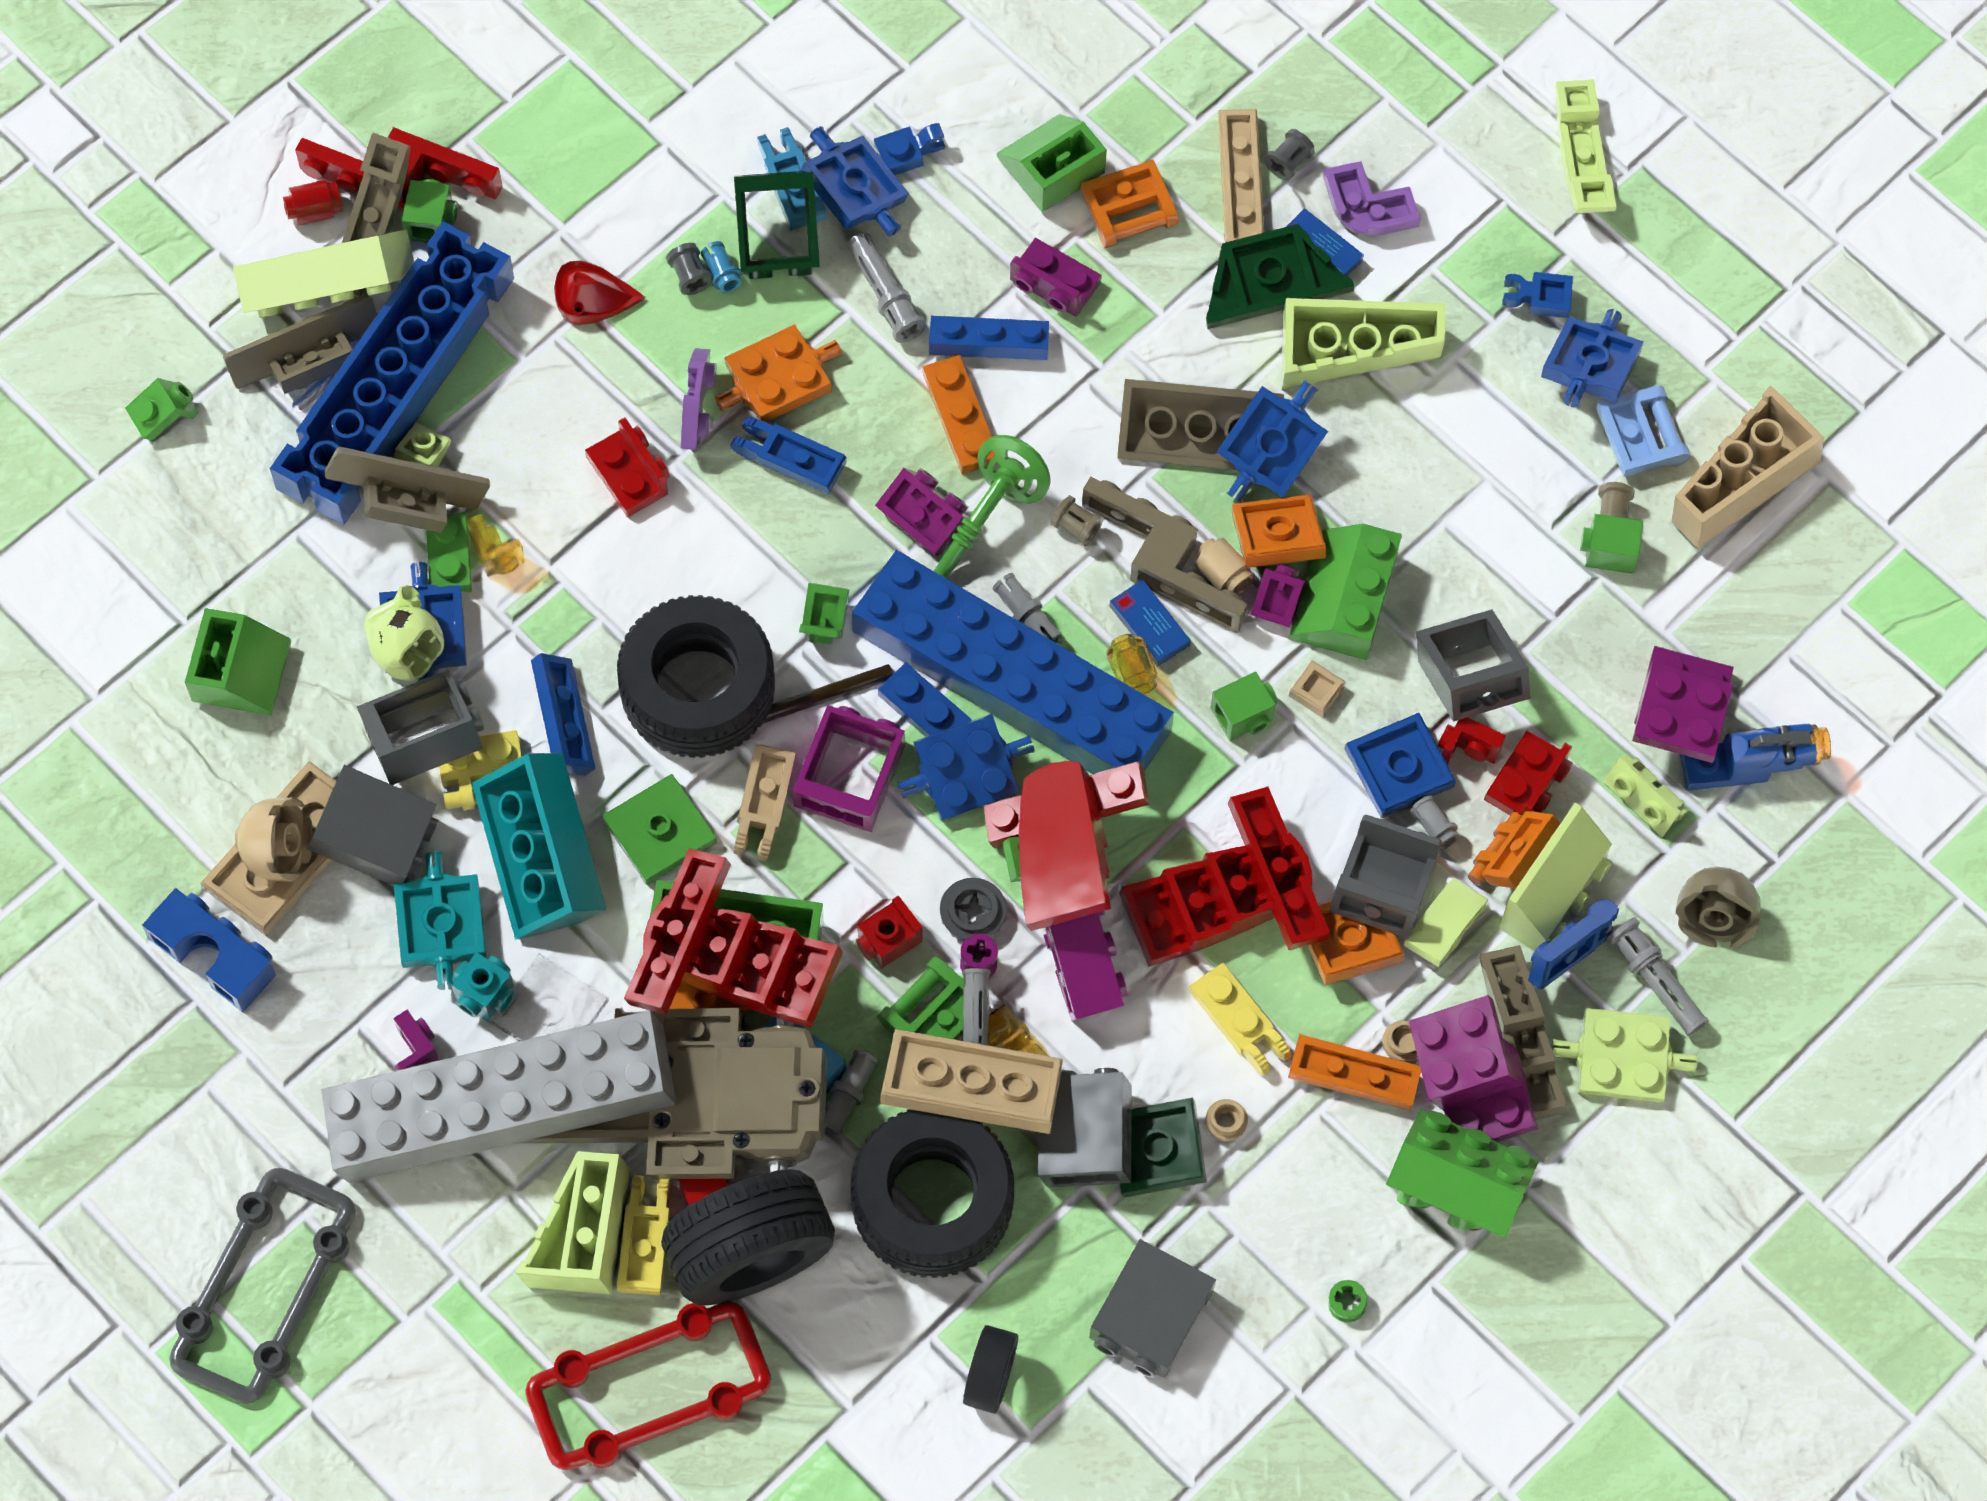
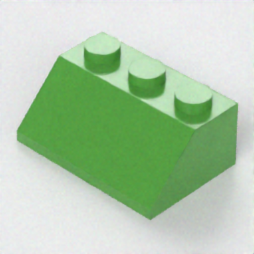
M1367 524L1321 530L1326 546V558L1311 560L1289 639L1367 660L1398 555L1402 534Z

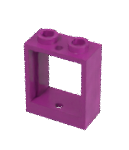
M827 705L793 789L794 807L872 832L905 748V730L900 729L896 723L890 720L878 719L875 721L863 717L857 710L851 707L839 706L836 708ZM834 733L888 751L869 800L815 782Z

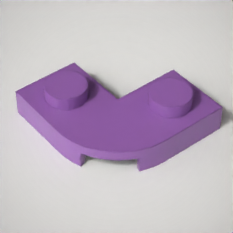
M1362 161L1324 169L1323 179L1334 213L1338 220L1349 230L1365 236H1379L1419 227L1421 219L1410 186L1372 194Z
M695 348L688 364L689 389L687 395H684L680 449L697 450L701 437L707 438L710 416L708 413H703V400L708 387L715 386L717 370L716 363H710V349Z

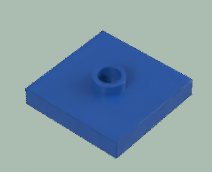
M1420 713L1411 715L1345 744L1344 749L1380 818L1414 805L1426 796H1435L1455 787L1456 780Z

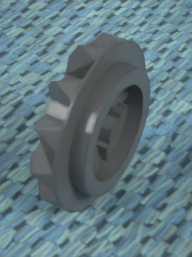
M981 878L959 880L953 883L942 896L940 902L941 921L952 937L957 936L965 940L973 934L991 936L995 932H1000L1006 917L1004 896L994 884ZM973 896L977 897L978 909L985 911V913L977 914L973 924H969L967 913L961 910L968 909L970 903L973 902Z

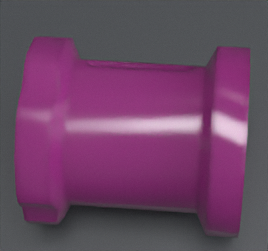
M973 934L970 938L965 939L960 949V970L962 974L963 969H989L990 980L997 970V945L990 936L985 934ZM977 954L985 955V957L982 958L981 963H976L973 961L975 960Z

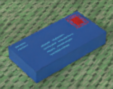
M1305 208L1287 225L1299 224L1311 236V241L1315 246L1321 247L1332 258L1331 262L1345 277L1349 276L1363 262L1364 254Z
M1143 579L1110 600L1109 607L1157 667L1190 646V638Z

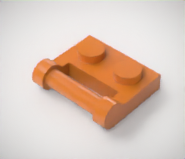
M1154 160L1081 183V193L1104 248L1116 245L1117 240L1163 225L1169 228L1179 224L1177 211ZM1157 203L1159 208L1158 211L1112 225L1109 220L1111 217Z

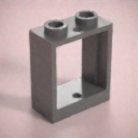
M1493 609L1416 631L1418 662L1453 722L1531 699L1529 667ZM1491 645L1502 662L1500 665L1454 678L1444 659ZM1490 692L1488 696H1483L1485 693Z
M449 669L357 706L366 733L389 784L395 785L483 749L477 733L484 730L476 707L467 709V706L472 705V701L464 682L456 684ZM453 708L459 721L398 746H392L388 734Z

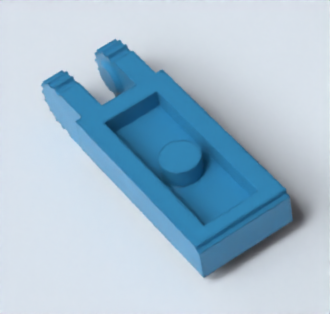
M789 127L780 129V140L786 152L774 155L771 142L766 134L757 136L759 150L762 154L767 173L801 170L806 159L801 147H797ZM804 188L774 190L790 231L806 226ZM814 190L816 220L820 222L827 219V212L822 199Z

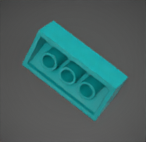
M528 753L472 782L515 940L576 925L607 910L563 753Z

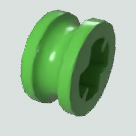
M1342 1280L1331 1288L1328 1297V1307L1332 1316L1337 1320L1345 1323L1354 1322L1365 1313L1367 1293L1358 1282ZM1343 1292H1352V1298L1360 1301V1304L1358 1306L1353 1304L1350 1311L1343 1310V1304L1335 1301L1337 1296L1343 1297Z

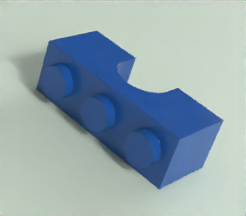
M175 888L142 924L148 939L179 964L191 951L197 948L210 947L216 949L219 952L218 958L214 965L205 973L210 987L243 1013L276 976L271 963L272 955L259 943L254 941L249 945L239 937L241 931L225 917L218 921L208 913L209 906L200 897L192 892L186 896Z

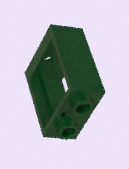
M813 170L734 175L741 272H749V279L773 277L772 270L788 269L789 276L812 275V268L820 267ZM804 188L809 256L750 260L745 192Z

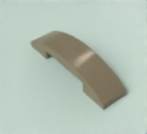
M372 133L360 169L364 172L363 179L342 243L390 233L405 183L411 146L377 133ZM366 288L354 290V294L361 296Z

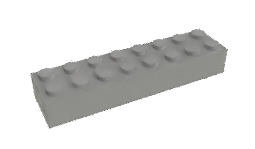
M651 1010L321 1089L332 1170L348 1183L676 1105L664 1026Z

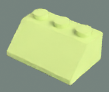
M1576 802L1519 883L1508 900L1499 926L1500 930L1534 951L1542 943H1550L1560 936L1563 929L1567 926L1563 922L1572 911L1578 914L1587 902L1590 893L1586 891V888L1592 879L1600 882L1612 863L1611 860L1607 859L1612 843L1581 805Z

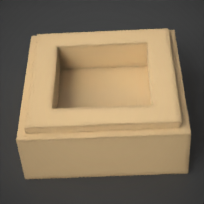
M1312 660L1290 689L1289 697L1323 718L1345 688L1346 681Z

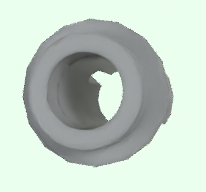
M1426 796L1413 805L1410 811L1415 815L1427 834L1442 841L1440 850L1448 848L1458 840L1457 824L1449 822L1436 804L1433 796Z

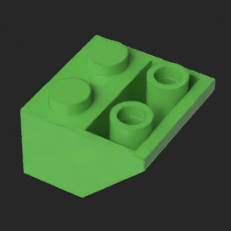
M1059 114L997 152V158L1040 211L1044 212L1081 189L1082 182L1105 174L1107 149L1083 121Z
M205 608L185 678V685L192 702L272 716L292 642L291 638L246 615Z

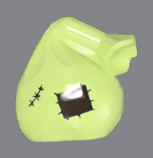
M409 585L400 586L393 600L370 610L365 619V634L373 659L383 671L394 678L402 680H416L425 675L444 648L443 633L437 620L427 610L421 608L422 603L419 592Z

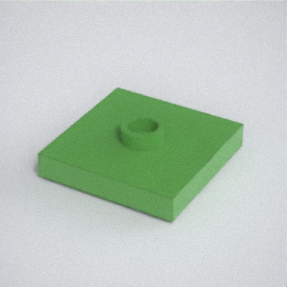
M673 774L668 775L602 815L603 822L646 885L681 865L689 848L703 852L717 843L716 836Z

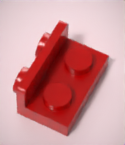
M626 417L618 421L619 431L585 449V455L628 518L668 495L667 478L670 477V474L663 460L659 456L653 458L648 451L649 443L639 426L632 428Z
M1526 730L1486 792L1484 801L1508 815H1511L1512 812H1517L1523 816L1525 811L1543 813L1553 796L1548 790L1554 781L1561 784L1573 765V762L1568 760L1572 746L1564 743L1562 748L1559 749Z

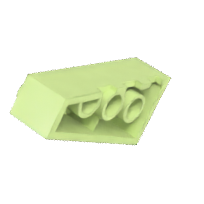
M406 229L232 267L243 313L258 311L259 318L283 313L281 305L294 303L296 311L319 306L317 298L330 296L331 303L355 298L354 290L366 288L368 295L391 291L390 283L403 279L413 265L414 258Z
M1286 298L1283 313L1282 389L1301 386L1304 380L1311 384L1441 358L1445 343L1446 304Z

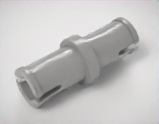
M1013 573L1003 576L1006 581L1005 583L1012 590L1011 592L1001 580H998L992 590L999 595L1014 614L1012 617L1045 636L1043 634L1045 632L1053 642L1057 643L1063 634L1056 629L1041 610L1043 606L1037 598H1031Z
M854 1050L853 1056L841 1079L835 1080L830 1088L833 1094L825 1110V1132L828 1134L840 1136L842 1128L854 1106L861 1104L864 1098L862 1091L874 1068L879 1063L875 1057L862 1050Z

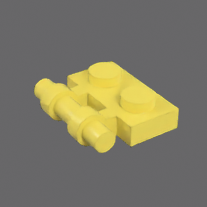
M517 730L479 736L483 749L439 766L443 787L459 785V791L443 793L446 810L462 807L463 811L476 809L477 801L472 788V782L522 757Z

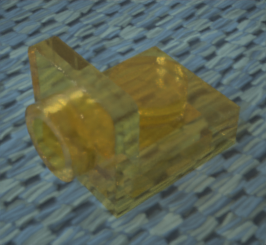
M482 513L466 519L470 540L487 577L494 574L503 575L510 573L519 564L525 562L523 546L519 539L502 545L496 527L494 525L487 527Z

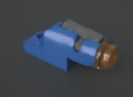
M1810 723L1728 733L1723 743H1718L1713 763L1680 754L1686 789L1690 791L1768 782L1771 774L1775 772L1802 769L1804 766L1820 765L1822 760H1829L1831 757V739L1827 727H1818L1816 724Z

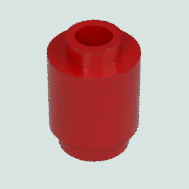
M326 180L288 187L289 196L282 197L287 220L295 219L297 226L333 219L334 214L343 212L336 181L327 183Z

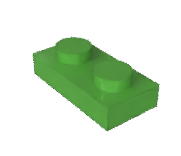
M466 512L448 513V523L442 533L426 530L429 584L439 587L461 585L462 593L472 592Z

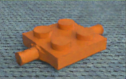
M795 324L724 357L726 367L734 379L735 387L714 396L717 406L721 411H724V409L742 401L753 410L758 420L764 422L771 421L832 392L831 382L822 369V363L841 356V348L837 341L833 340L814 349L804 340Z

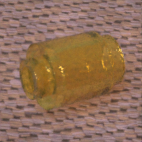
M1124 634L1112 640L1111 647L1106 651V656L1115 678L1144 695L1155 689L1157 686L1155 678L1158 673L1142 637H1134L1133 634Z

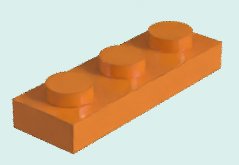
M957 355L922 366V374L961 474L978 470L979 449L992 435L961 356ZM994 451L988 453L986 466H988L989 461L995 455Z
M1299 1034L1288 1078L1411 1111L1421 1075V1068L1415 1064Z

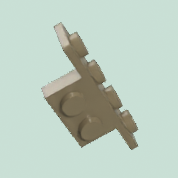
M366 293L224 354L223 359L235 388L240 389L273 374L284 394H287L294 390L303 389L310 383L328 375L336 374L353 350L349 341L363 336L377 316V311L371 296Z
M338 447L325 469L326 479L363 486L365 517L439 533L443 532L448 523L446 504L475 510L479 507L490 488V480L485 477L344 447Z

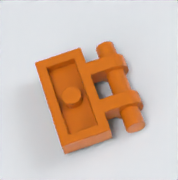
M1525 811L1522 816L1517 812H1512L1506 822H1500L1493 832L1495 838L1488 848L1481 850L1473 860L1475 866L1469 873L1468 879L1479 886L1486 879L1490 885L1516 889L1561 823L1553 814Z

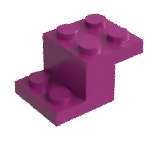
M1654 646L1634 721L1636 726L1632 741L1713 763L1733 686L1730 680L1734 667Z
M1486 995L1409 1020L1428 1099L1442 1109L1452 1123L1466 1129L1481 1130L1495 1142L1539 1129L1518 1050L1503 1039L1493 998Z

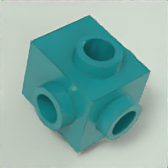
M478 952L474 954L469 962L463 961L452 977V988L456 998V1005L469 1016L474 1018L479 1016L491 1024L499 1013L504 1012L508 1008L515 995V987L509 966L495 956L491 955L487 959Z

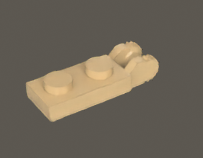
M756 743L737 823L740 825L733 854L742 855L746 849L748 828L751 826L765 830L757 853L759 855L758 860H768L774 832L777 833L796 753Z

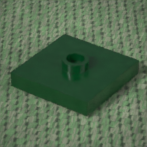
M1194 1098L1133 1108L1131 1122V1183L1120 1184L1122 1196L1125 1198L1206 1183L1207 1178Z

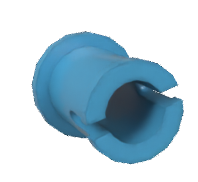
M715 241L709 243L708 245L713 254H710L707 247H704L701 250V256L713 275V286L722 293L735 291L742 283L741 270L733 265L723 242Z

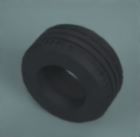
M688 595L686 598L680 596L678 599H669L667 603H659V606L652 607L650 612L646 611L642 614L641 618L635 621V625L630 627L629 632L626 633L625 641L620 646L621 650H619V659L617 660L619 692L628 720L631 722L632 727L637 729V733L643 736L644 740L648 743L651 742L654 747H659L664 752L669 751L672 755L679 754V757H685L686 755L689 758H695L696 756L704 758L705 755L711 757L718 753L721 755L725 753V750L731 751L736 746L739 747L743 744V741L749 740L751 735L758 731V727L763 725V720H766L768 711L772 707L775 692L772 649L765 632L762 631V627L756 623L752 616H749L748 612L745 610L741 611V607L733 605L729 601L724 602L721 598L715 599L713 596ZM691 651H706L717 654L727 660L735 669V678L730 686L717 697L702 702H685L671 697L659 687L658 676L669 661Z
M907 1109V1112L904 1113L900 1112L896 1117L888 1118V1121H883L878 1129L875 1128L871 1132V1136L868 1135L865 1143L860 1147V1153L856 1155L855 1163L852 1167L853 1172L851 1173L850 1185L851 1206L857 1230L861 1234L864 1243H867V1247L874 1252L875 1256L881 1258L885 1264H890L895 1270L899 1269L900 1272L905 1274L908 1272L915 1277L916 1275H921V1278H927V1276H931V1278L942 1276L943 1278L948 1277L949 1274L957 1275L958 1272H965L969 1267L973 1268L977 1266L978 1262L985 1260L986 1256L990 1255L994 1248H997L1000 1240L1005 1236V1231L1008 1229L1012 1217L1014 1203V1173L1011 1161L1008 1159V1153L1004 1150L1002 1142L998 1141V1136L992 1133L987 1125L984 1126L983 1122ZM928 1159L943 1160L954 1164L964 1171L971 1180L973 1198L970 1207L955 1220L939 1225H925L908 1219L898 1211L892 1199L894 1179L902 1170L913 1163Z
M787 1169L768 1172L741 1180L689 1205L668 1222L663 1231L661 1244L682 1296L696 1305L708 1306L753 1295L804 1271L819 1261L831 1249L835 1228L814 1179L800 1170Z

